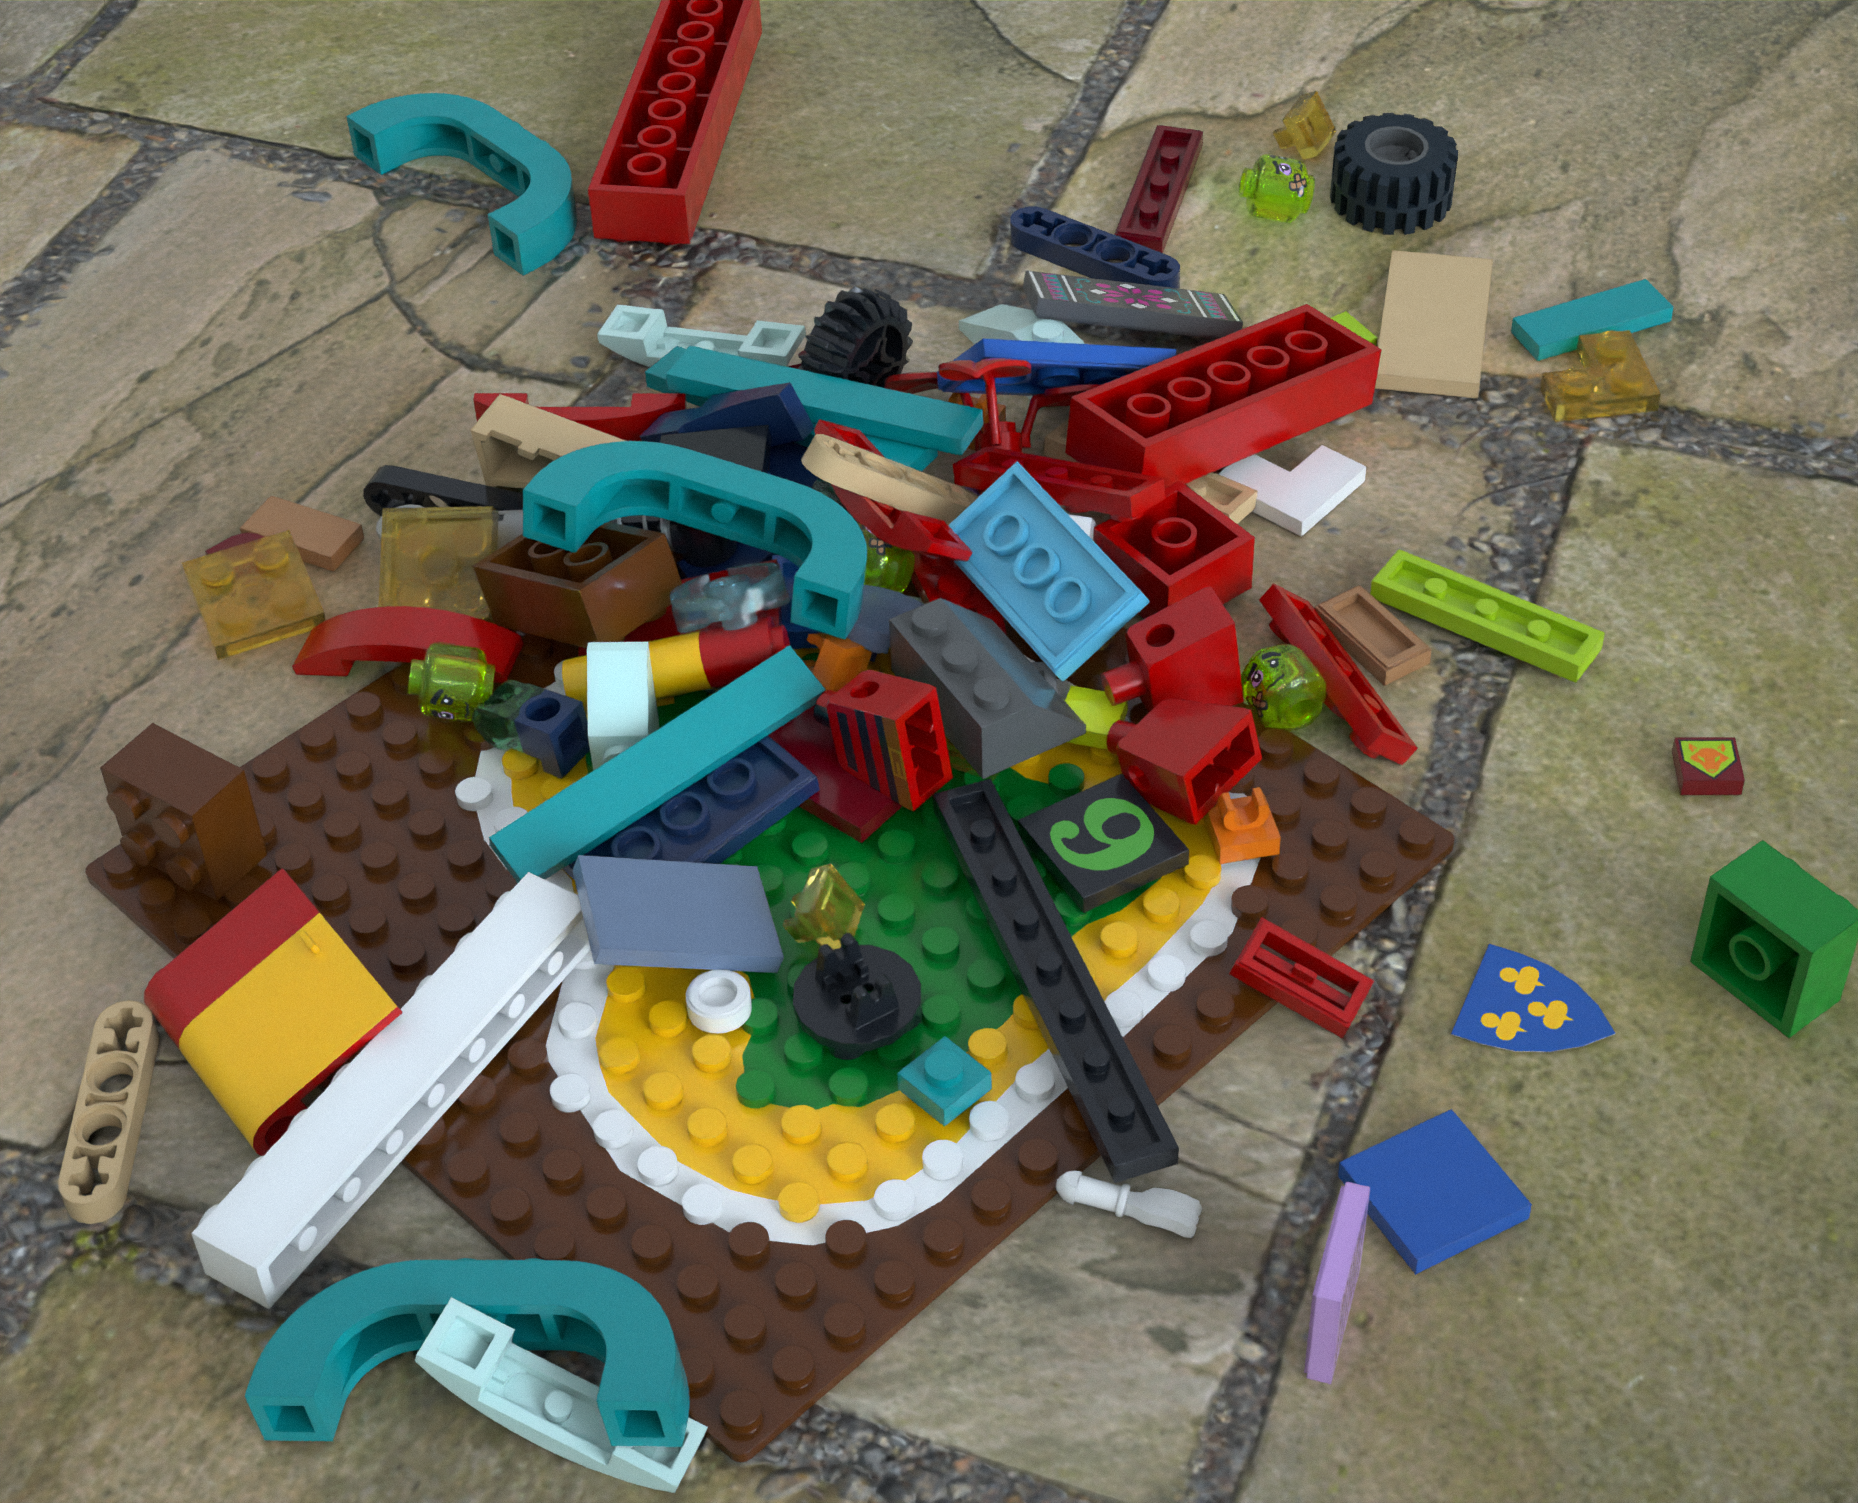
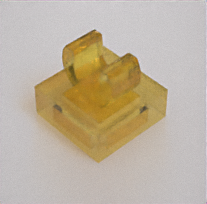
M1313 91L1303 94L1298 98L1282 119L1285 127L1275 129L1272 133L1280 149L1296 145L1302 159L1305 160L1319 156L1337 130L1318 92Z
M830 863L810 870L803 891L794 895L791 901L797 908L794 914L795 917L784 920L782 926L798 943H805L815 939L820 946L828 944L832 949H837L841 947L840 940L844 934L851 933L853 937L855 936L865 904Z

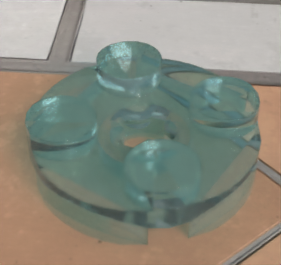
M775 563L744 564L727 568L728 576L711 582L709 574H705L677 586L670 592L669 596L678 632L696 631L719 621L722 622L724 630H736L756 623L758 620L756 611L777 608L790 602L782 569H779V565Z

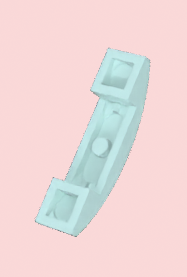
M617 304L597 333L600 344L627 359L647 367L654 365L676 346L685 349L689 346H695L786 366L804 339L806 330L805 326L758 320L747 336L668 327L664 310Z
M452 1297L450 1298L416 1355L415 1362L427 1373L476 1410L548 1451L586 1468L632 1484L671 1493L676 1492L708 1429L707 1426L688 1417L682 1447L611 1446L596 1402L599 1391L598 1386L511 1343L515 1329Z

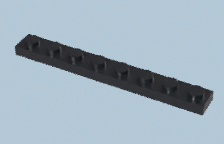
M987 779L933 794L934 813L1114 1183L1178 1164L1179 1147L992 780Z

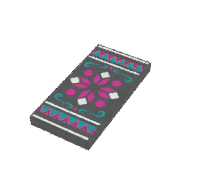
M1025 271L1023 289L1037 318L1219 339L1239 331L1243 326L1242 319L1225 294Z

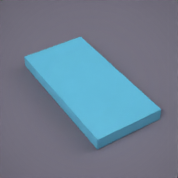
M1018 461L948 525L973 552L967 562H954L1062 682L1150 602L1140 589Z

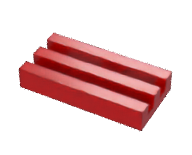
M1261 917L1229 975L1340 1038H1343L1374 983L1373 979ZM1261 943L1296 963L1293 966L1260 947ZM1317 975L1352 994L1351 997L1316 979Z

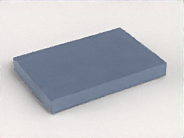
M578 855L573 868V876L594 964L778 972L784 956L757 866Z

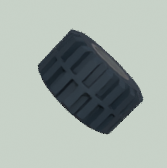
M1383 113L1380 116L1369 115L1363 117V121L1351 122L1347 125V130H1341L1338 134L1334 147L1330 199L1331 203L1335 204V211L1339 215H1346V221L1353 226L1359 222L1363 223L1362 230L1373 232L1375 228H1381L1384 235H1394V229H1402L1404 235L1415 233L1416 226H1420L1423 230L1433 227V221L1441 222L1446 217V211H1450L1458 161L1457 144L1454 138L1449 137L1448 131L1442 126H1434L1433 121L1426 118L1419 119L1414 117V115L1405 113L1403 115H1396L1394 113Z

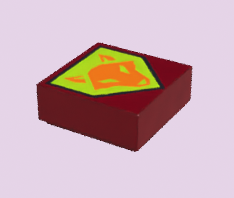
M1735 737L1674 738L1672 757L1680 795H1742L1745 779Z

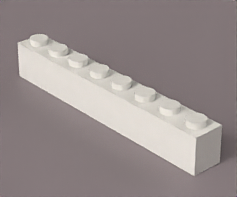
M528 872L511 891L505 892L500 896L492 912L472 933H467L460 939L454 952L433 975L425 977L420 982L414 995L401 1008L403 1013L378 1033L351 1063L343 1065L336 1072L326 1090L308 1109L300 1111L293 1118L288 1130L264 1156L258 1157L250 1164L243 1179L219 1204L212 1206L205 1212L198 1227L191 1234L206 1275L268 1309L274 1305L589 952L591 948L577 894Z

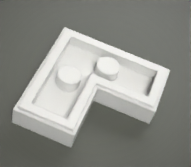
M1321 445L1291 472L1254 454L1225 467L1218 474L1257 490L1256 506L1252 512L1302 537L1365 481L1366 466Z

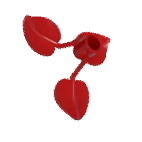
M989 358L979 362L956 360L945 362L938 366L939 375L945 379L953 381L983 379L985 382L989 423L983 424L984 433L981 428L974 438L975 452L986 446L1022 452V449L1031 448L1030 435L1040 408L1070 406L1072 396L1102 385H1069L1047 389L1045 393L1032 396L1020 433L1016 432L1015 422H999L995 378L1017 377L1030 374L1031 363L1010 358ZM920 371L892 375L885 379L884 388L910 394L938 389L937 372ZM959 393L964 406L974 407L970 393Z

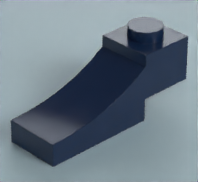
M789 382L712 395L701 407L665 412L639 437L642 441L660 443L661 435L769 425L772 438L771 447L804 440L814 430V426L792 384Z

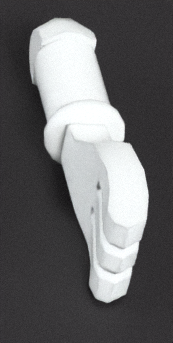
M1081 1171L1066 1172L1056 1182V1190L1061 1198L1074 1205V1202L1115 1212L1117 1217H1122L1124 1214L1139 1220L1143 1224L1163 1228L1182 1237L1192 1238L1195 1235L1196 1225L1199 1221L1198 1216L1201 1214L1202 1207L1198 1200L1186 1194L1162 1188H1152L1144 1192H1131L1129 1184L1124 1183L1120 1186L1083 1176Z

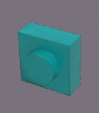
M946 1036L897 1073L898 1090L944 1127L992 1089L991 1072Z

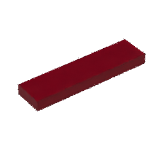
M1157 125L1114 235L1158 252H1164L1203 147V131Z

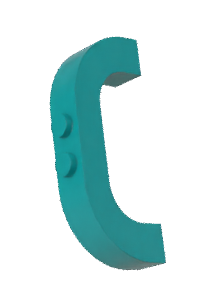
M420 93L386 99L346 116L354 156L380 175L418 158L450 156L467 161L517 195L519 198L487 215L494 255L523 276L551 261L571 241L577 227V213L571 170L568 163L549 143L539 139L524 129L518 122L512 121L493 107L478 100L459 95Z
M621 441L593 445L563 455L541 469L523 489V537L576 553L590 534L604 523L627 516L659 517L775 553L798 566L799 570L794 575L791 623L845 640L859 618L862 608L867 561V546L863 532L854 518L841 505L821 492L805 485L675 445L647 441Z
M460 1258L457 1260H409L373 1267L340 1280L305 1302L278 1328L261 1353L244 1396L264 1440L333 1441L345 1402L357 1382L383 1361L405 1352L420 1350L452 1297L515 1329L511 1343L525 1350L576 1351L591 1355L602 1361L605 1366L596 1402L611 1446L682 1447L690 1408L687 1377L673 1330L661 1305L650 1292L630 1277L604 1266L580 1261L543 1260L538 1258L525 1260H476L472 1258Z

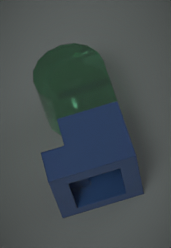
M514 680L504 681L472 714L476 730L490 745L502 750L512 748L540 759L544 772L561 779L590 751L588 721L582 701L529 683L524 684Z

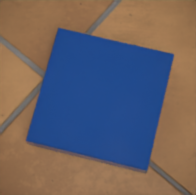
M1452 1109L1339 1162L1338 1177L1344 1185L1346 1182L1370 1187L1367 1214L1415 1275L1529 1219L1532 1204Z

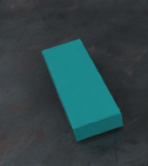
M1643 279L1514 317L1511 333L1537 361L1670 322L1674 306L1647 279Z

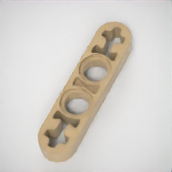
M816 434L801 459L805 468L823 481L902 511L943 520L947 525L979 497V495L968 489L824 434Z
M127 1000L107 1007L99 1014L94 1025L58 1179V1190L66 1210L71 1218L80 1223L94 1224L113 1217L123 1207L127 1197L159 1046V1032L153 1014L145 1004L139 1001ZM127 1029H130L125 1043L128 1051H122L118 1038L124 1037ZM125 1074L133 1077L131 1083L120 1091L108 1093L99 1090L101 1084L114 1075ZM116 1126L122 1129L119 1136L107 1144L91 1145L87 1142L90 1135L102 1127ZM92 1168L98 1169L103 1184L95 1186L92 1195L83 1196L82 1194L90 1193L95 1176Z

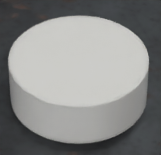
M710 970L694 978L686 990L689 1019L693 1025L702 1031L716 1034L733 1031L742 1026L751 1014L752 1002L749 984L736 972L730 970Z

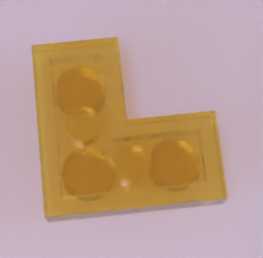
M1610 330L1596 334L1579 335L1576 352L1584 368H1570L1562 371L1542 373L1540 390L1554 422L1658 411L1660 391L1630 330Z

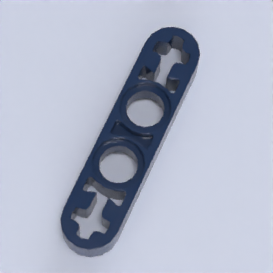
M1037 206L1020 208L1010 217L1011 243L1020 251L1089 278L1180 288V264L1169 255ZM1067 244H1080L1081 246L1069 247V246H1065V245H1067ZM1108 260H1122V261H1124V262L1111 263V262H1107V261H1108Z

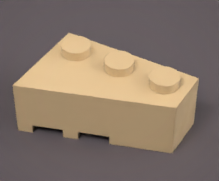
M499 394L471 429L486 486L523 493V489L541 469L563 455L593 445L625 441Z

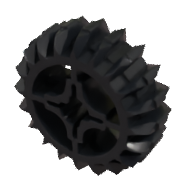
M854 286L848 292L841 290L835 302L827 301L824 314L821 317L814 318V328L810 334L805 335L807 339L805 348L798 353V357L802 360L801 366L798 369L884 388L885 379L892 375L901 374L904 365L910 360L906 354L913 343V340L908 336L912 330V322L907 320V309L900 306L898 301L891 299V295L878 289L873 291L869 288Z

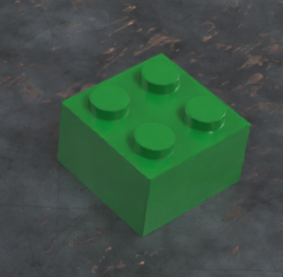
M1762 840L1710 876L1690 962L1786 1037L1790 1038L1841 1000L1858 942V909L1846 898L1836 894L1803 870L1794 860L1784 856Z

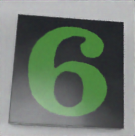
M1123 774L1018 820V833L1021 839L1083 913L1189 864V849Z

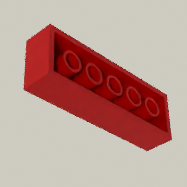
M1305 304L1072 396L1065 453L1079 463L1164 478L1165 488L1177 481L1186 484L1371 405L1382 349L1310 305Z

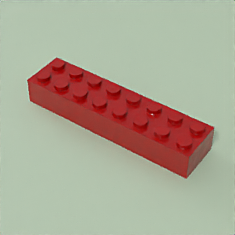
M661 0L588 187L594 238L613 239L617 242H660L665 245L691 243L762 34L760 0Z

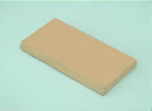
M1392 250L1378 347L1382 351L1375 389L1478 398L1493 259Z

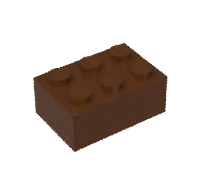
M611 522L604 523L595 529L576 553L523 537V534L473 565L496 625L520 631L524 634H532L556 640L559 643H567L587 648L588 642H624L627 634L643 623L659 619L666 613L668 606L686 595L665 533Z

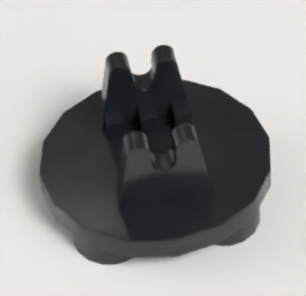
M846 933L841 937L840 948L832 949L828 944L822 945L818 950V957L804 967L794 983L793 1010L805 1033L819 1044L827 1046L834 1057L842 1060H853L860 1057L865 1051H871L894 1043L905 1033L919 1025L921 1021V983L912 965L895 952L873 945H859L851 933Z

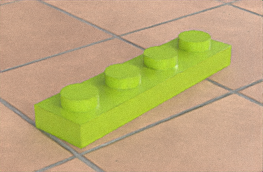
M1400 549L1397 550L1371 582L1370 594L1377 601L1577 683L1602 650L1605 632Z

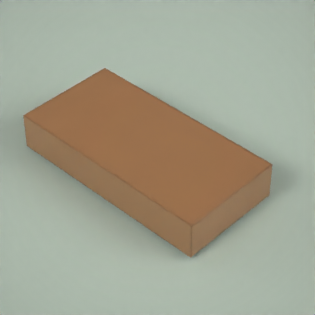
M272 495L240 527L241 533H256L267 538L271 544L272 552L333 572L364 540L363 529L360 523Z
M1361 585L1314 607L1342 647L1384 686L1430 664L1432 649Z

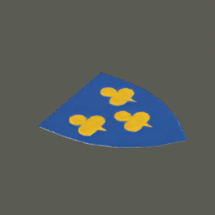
M1489 944L1451 1033V1035L1482 1045L1517 1052H1553L1578 1048L1616 1034L1599 1005L1576 982L1548 964Z

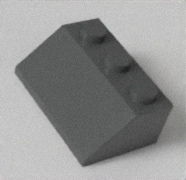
M942 598L889 619L891 671L895 676L936 687L945 735L982 779L1086 734V724L992 619Z

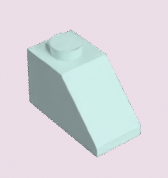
M588 642V741L593 770L660 728L648 642Z

